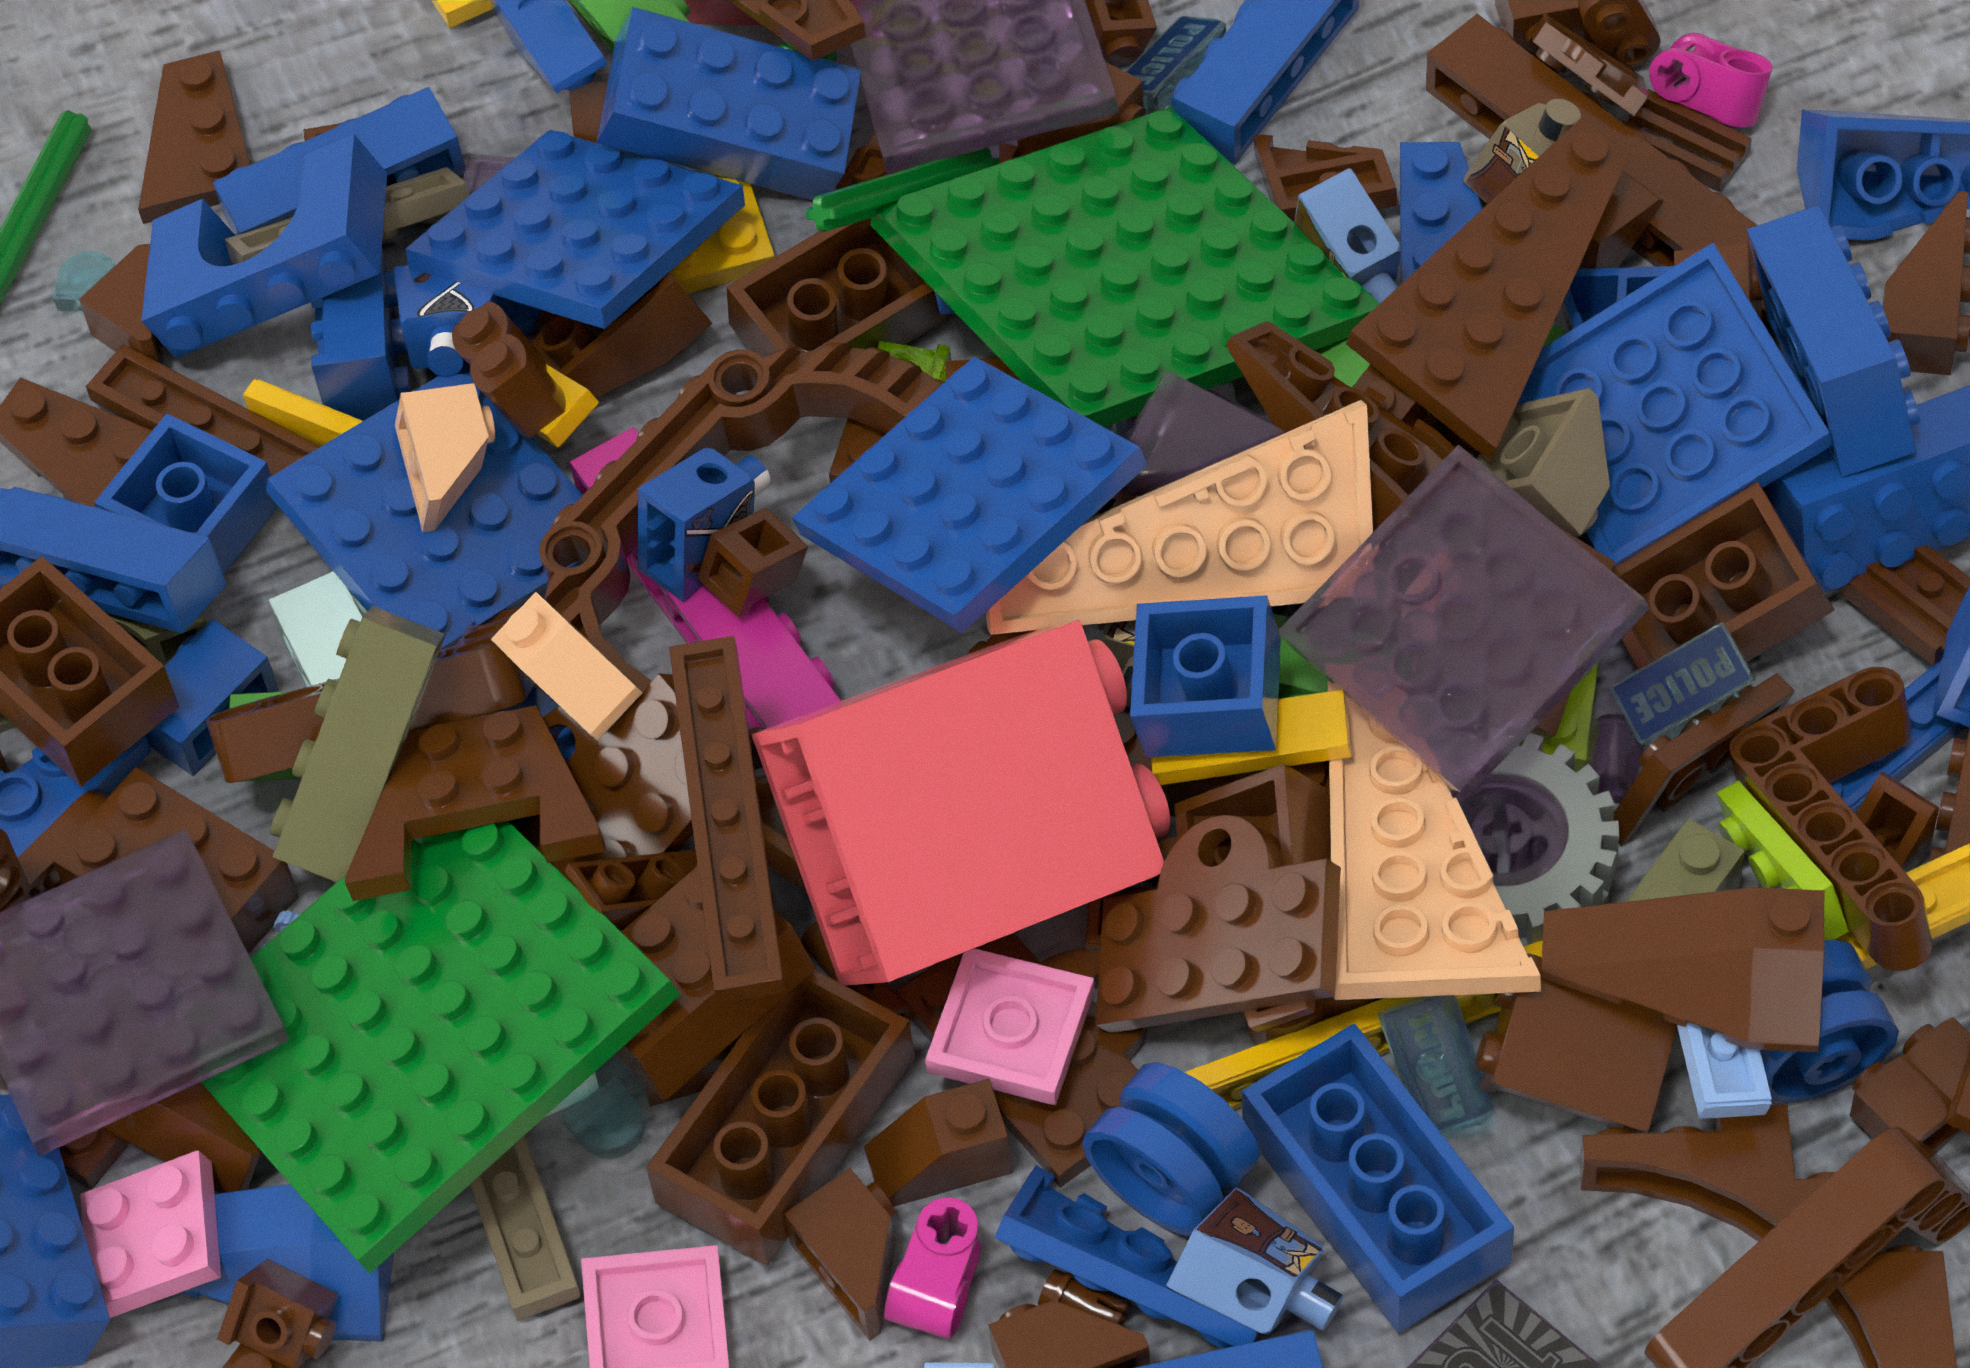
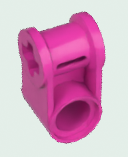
M1692 32L1681 36L1673 43L1670 49L1664 50L1653 59L1649 69V78L1654 90L1664 99L1707 114L1722 124L1743 128L1751 127L1758 121L1773 66L1768 59L1757 53L1737 49L1711 39L1704 34ZM1693 46L1696 47L1694 50L1689 52V50L1692 49ZM1681 81L1683 82V83H1681L1677 88H1675V86H1676L1679 82H1681Z
M944 1197L933 1200L923 1208L918 1216L903 1261L898 1265L888 1291L884 1310L886 1321L950 1340L955 1336L965 1310L969 1287L981 1255L977 1217L967 1203L958 1198ZM950 1233H951V1234H958V1235H960V1236H952V1237L950 1238L949 1242H948V1245L938 1243V1242H946V1241L948 1240L949 1236H950Z

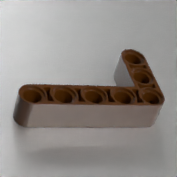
M520 608L503 610L483 625L475 626V622H472L456 646L439 651L410 730L493 713L514 706L528 697L535 682L491 640ZM326 682L239 705L206 719L226 783L241 782L294 767L304 740L308 738L316 741L324 719L314 715V711Z
M1869 667L1857 671L1743 728L1730 741L1729 750L1736 781L1739 780L1833 884L1851 934L1882 968L1892 971H1906L1921 965L1932 952V939L1924 896L1918 886L1830 785V783L1898 750L1911 737L1912 727L1901 676L1889 668Z
M1901 1127L1887 1129L1865 1145L1666 1324L1650 1340L1645 1348V1355L1656 1368H1749L1906 1227H1909L1934 1244L1943 1243L1970 1224V1189L1936 1151Z

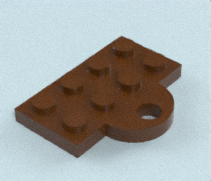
M658 673L635 702L598 741L561 706L551 710L543 717L555 743H557L560 732L566 727L574 734L575 750L571 758L566 761V764L589 806L606 844L605 852L550 862L566 879L574 885L565 872L568 863L680 850L693 835V826L672 674ZM539 814L521 834L544 856L540 846Z
M1215 816L1194 825L1179 838L1170 850L1160 873L1158 889L1103 899L1095 1025L1110 1033L1335 997L1341 867L1328 859L1284 866L1280 850L1271 836L1257 826L1236 816ZM1230 837L1231 849L1227 858L1221 864L1214 866L1213 857L1216 848L1223 840Z
M1014 933L975 948L1094 978L1095 989L1098 987L1100 952L1086 951L1085 949L1070 950L1053 955L1040 962ZM963 953L934 964L896 991L904 1002H907L913 1008L911 1010L913 1012L911 1020L931 1042ZM1091 1001L1056 1106L993 1090L1004 1125L1044 1170L1056 1176L1054 1182L1060 1188L1091 1166L1083 1149V1139L1088 1130L1106 1109L1121 1107L1119 1102L1121 1092L1138 1071L1130 1060L1141 1048L1148 1031V1027L1110 1033L1096 1026L1097 1004L1094 1001Z

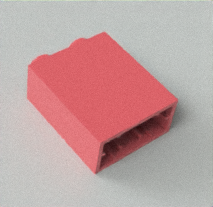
M1080 620L1024 633L751 734L838 982L842 985L893 981L1160 875L1164 859L1157 840L1167 836L1170 830L1168 803L1154 774L1142 764L1130 765L1114 719L1115 715L1125 710L1127 703V690L1123 673L1115 656L1102 641L1097 639L1087 641Z

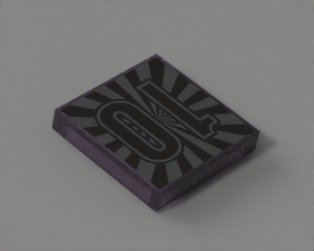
M1495 1279L1407 1368H1601V1365L1500 1281Z

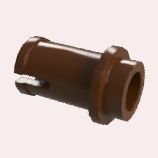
M1056 1268L1049 1275L1038 1300V1306L1055 1300L1120 1326H1123L1131 1303L1126 1300L1122 1301L1103 1291L1093 1290L1082 1285L1074 1278L1072 1273L1068 1271L1065 1273Z

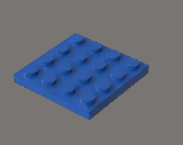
M549 130L406 248L409 269L488 290L494 292L496 296L605 329L745 206L743 185L716 178L709 173H699L671 165L660 159H650L619 150L618 148L573 137L565 132Z
M1714 243L1706 246L1543 347L1517 403L1522 404L1590 388L1598 396L1610 487L1597 507L1598 517L1596 521L1586 531V534L1597 551L1615 561L1613 567L1757 481L1763 488L1833 446L1828 428Z
M973 357L875 445L865 451L858 460L832 483L820 491L792 519L801 536L959 632L964 633L1148 464L1141 448L1136 444L984 361Z
M464 361L462 369L457 374L438 376L415 391L472 384L474 382L471 377L470 366ZM476 385L480 406H489L491 409L495 427V440L486 446L482 469L435 531L422 532L395 429L399 400L269 477L266 486L268 495L366 611L373 605L446 634L440 650L456 646L472 622H475V626L483 625L503 610L521 608L535 592L540 596L545 594L549 583L539 554L541 540L552 527L558 513L565 506L575 504L583 496L533 437L528 438L519 434ZM575 562L570 564L566 568L577 567L583 564L584 562Z

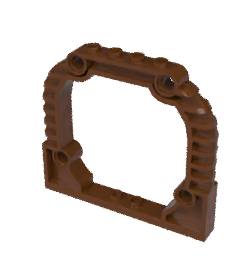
M828 343L818 350L799 353L796 347H789L771 353L764 358L750 350L736 349L724 353L714 360L700 376L697 375L690 378L680 390L678 398L659 418L649 420L642 427L636 441L617 461L607 463L600 470L594 484L575 504L565 506L558 513L552 527L541 540L539 548L540 558L549 583L544 600L570 622L643 692L651 683V680L626 663L601 633V624L618 608L628 593L631 573L626 558L638 546V488L703 448L714 449L725 456L730 450L752 451L769 446L783 436L802 417L851 418L887 434L944 382L940 379H934L922 371L920 366L911 361H904L891 356L888 351L874 347L866 350L851 348L846 343ZM741 391H749L748 393H744L741 395L737 394ZM1120 490L1090 518L1135 498ZM579 561L584 562L580 566L566 568L572 563ZM1031 631L993 634L986 642H977L966 655ZM755 727L749 729L755 770L763 766L751 734L767 728ZM766 775L756 776L768 866L807 893Z

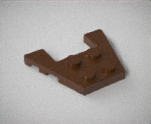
M535 705L410 730L346 873L345 885L353 901L411 890L412 841L414 839L539 814L540 846L547 863L605 852L606 844L589 806Z

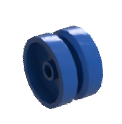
M1838 940L1824 941L1818 1052L1760 1049L1772 1098L1771 1101L1785 1104L1802 1102L1835 1092L1856 1081L1859 1075L1871 1064L1877 1061L1882 1062L1896 1045L1899 1030L1883 1000L1877 993L1870 992L1872 978L1851 943Z
M1162 1063L1143 1064L1123 1088L1119 1097L1121 1107L1106 1109L1088 1130L1082 1142L1087 1160L1100 1179L1121 1200L1140 1215L1162 1228L1188 1236L1224 1200L1221 1191L1233 1190L1241 1183L1256 1164L1260 1156L1256 1138L1244 1120L1222 1097L1200 1080L1176 1067Z

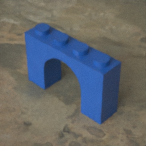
M355 134L303 155L300 196L293 218L272 244L252 258L238 264L231 262L225 241L226 238L235 236V234L203 199L154 219L141 317L142 323L175 358H178L380 274L387 172Z

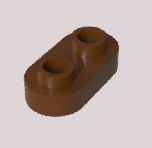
M1578 0V8L1583 24L1595 45L1627 67L1633 68L1644 64L1658 50L1661 39L1654 18L1643 0Z

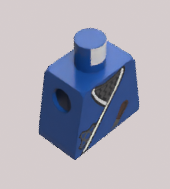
M408 265L394 266L402 330L410 365L416 369L429 368L440 376L457 374L462 369L465 360L453 345V327L468 312L481 307L487 301L500 306L512 321H514L518 312V302L496 296L494 292L409 269Z
M703 448L638 488V570L683 603L704 585L697 577L711 534L753 514L754 497L770 485V475L763 463L753 456H746L737 464H734L716 450Z

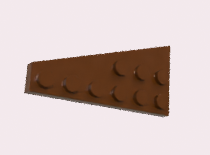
M1583 117L1579 119L1351 330L1346 345L1491 462L1618 182L1629 153Z

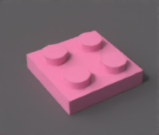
M975 948L964 952L925 1059L927 1073L969 1084L990 1079L993 1090L1056 1106L1095 992L1094 978Z
M199 1150L80 1194L82 1227L109 1318L221 1278L212 1161Z
M718 1245L581 1258L590 1368H729Z

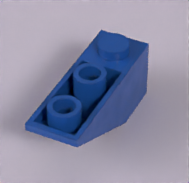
M490 0L513 45L556 94L564 89L570 91L583 87L595 77V71L608 65L604 56L566 0Z

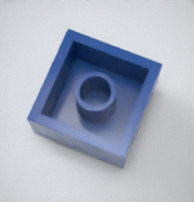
M169 414L163 417L94 502L95 507L137 519H145L152 523L187 532H195L209 537L215 548L223 576L278 508V505L266 492L267 479L271 477L266 461Z
M1267 595L1137 604L1130 718L1145 758L1276 750L1281 637Z

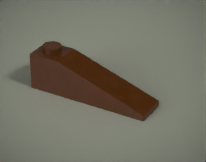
M668 273L605 329L543 310L534 322L540 328V331L531 343L542 354L547 365L587 388L595 398H598L668 363L681 350L689 347L713 323L675 278Z
M1266 321L1234 334L1225 346L1279 435L1362 400L1367 404L1374 561L1411 544L1463 495L1481 475L1482 472L1436 429L1419 418L1413 427L1381 407L1386 399L1385 396L1369 386L1365 392H1362L1334 377L1335 369L1331 361L1273 323Z
M1284 763L1174 804L1177 841L1186 831L1203 820L1215 816L1231 815L1242 818L1269 834L1280 850L1284 866L1320 859L1331 861L1328 789ZM1230 837L1223 840L1216 848L1213 857L1214 866L1221 864L1227 858L1231 849ZM1316 1000L1243 1011L1249 1027L1259 1032L1314 1013Z
M1752 887L1544 911L1541 978L1616 1004H1621L1627 1000L1664 1013L1663 1020L1686 1027L1687 1022H1691L1725 1034L1726 1042L1747 1049L1818 1052L1824 962L1825 890Z

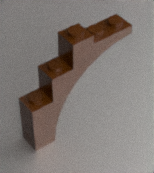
M1770 1105L1765 1115L1717 1118L1715 1131L1703 1132L1691 1126L1674 1127L1664 1133H1633L1624 1128H1609L1594 1135H1582L1579 1165L1581 1190L1634 1193L1688 1206L1740 1229L1758 1242L1835 1173L1820 1172L1806 1179H1795L1788 1105ZM1899 1245L1891 1247L1884 1252H1878L1824 1300L1851 1338L1864 1368H1957L1943 1251H1923V1249L1917 1246Z

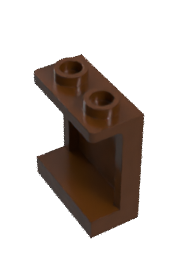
M1528 953V957H1532L1541 977L1542 957ZM1541 978V992L1495 993L1493 995V1005L1501 1007L1495 1032L1488 1030L1485 1032L1477 1051L1474 1068L1483 1072L1479 1090L1491 1094L1496 1091L1508 1092L1607 1124V1129L1624 1128L1633 1133H1648L1677 1024L1663 1020L1664 1013L1627 1000L1621 1004H1616Z

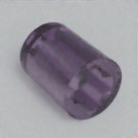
M1604 714L1594 720L1584 767L1589 764L1600 776L1598 794L1609 790L1614 804L1622 801L1639 775L1641 765L1638 763V759L1644 752L1647 740L1646 738L1641 741L1627 715Z

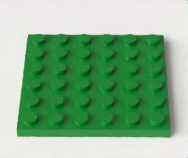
M1172 107L900 197L898 201L879 206L876 210L877 216L871 218L872 228L1024 384L1103 427L1243 377L1244 375L1225 346L1229 338L1234 334L1269 321L1309 348L1316 350L1348 338L1351 330L1380 304L1356 280L1353 281L1346 278L1324 256L1323 251L1315 246L1285 213L1185 119L1174 113Z
M504 821L414 839L412 841L411 890L353 901L345 885V877L341 878L169 1029L165 1035L194 1069L200 1082L370 1274L681 994L673 983L602 913L588 905L579 890L551 863H547L545 857L512 824Z

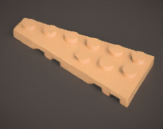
M1362 400L1357 401L1089 518L986 612L989 633L993 635L1039 630L1080 620L1082 625L1136 620L1137 604L1267 595L1271 606L1376 596L1367 404Z
M1376 664L1328 667V691L1343 689L1347 700L1352 757L1329 760L1331 862L1341 867L1335 1000L1541 992L1540 973L1532 957H1528L1520 941L1518 927L1510 910H1506L1493 882V874L1457 798L1453 799L1444 780L1442 766L1436 754L1431 752L1420 729V720L1394 665Z

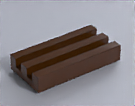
M1647 89L1648 97L1636 115L1630 114L1628 122L1623 120L1622 123L1636 128L1649 144L1669 159L1680 161L1698 181L1721 191L1750 153L1752 138L1686 106L1666 100L1658 95V93ZM1642 127H1645L1653 132H1656L1672 140L1673 142L1670 143L1658 136H1655L1643 130ZM1695 151L1711 160H1714L1722 164V166L1720 167L1718 165H1715L1693 153Z

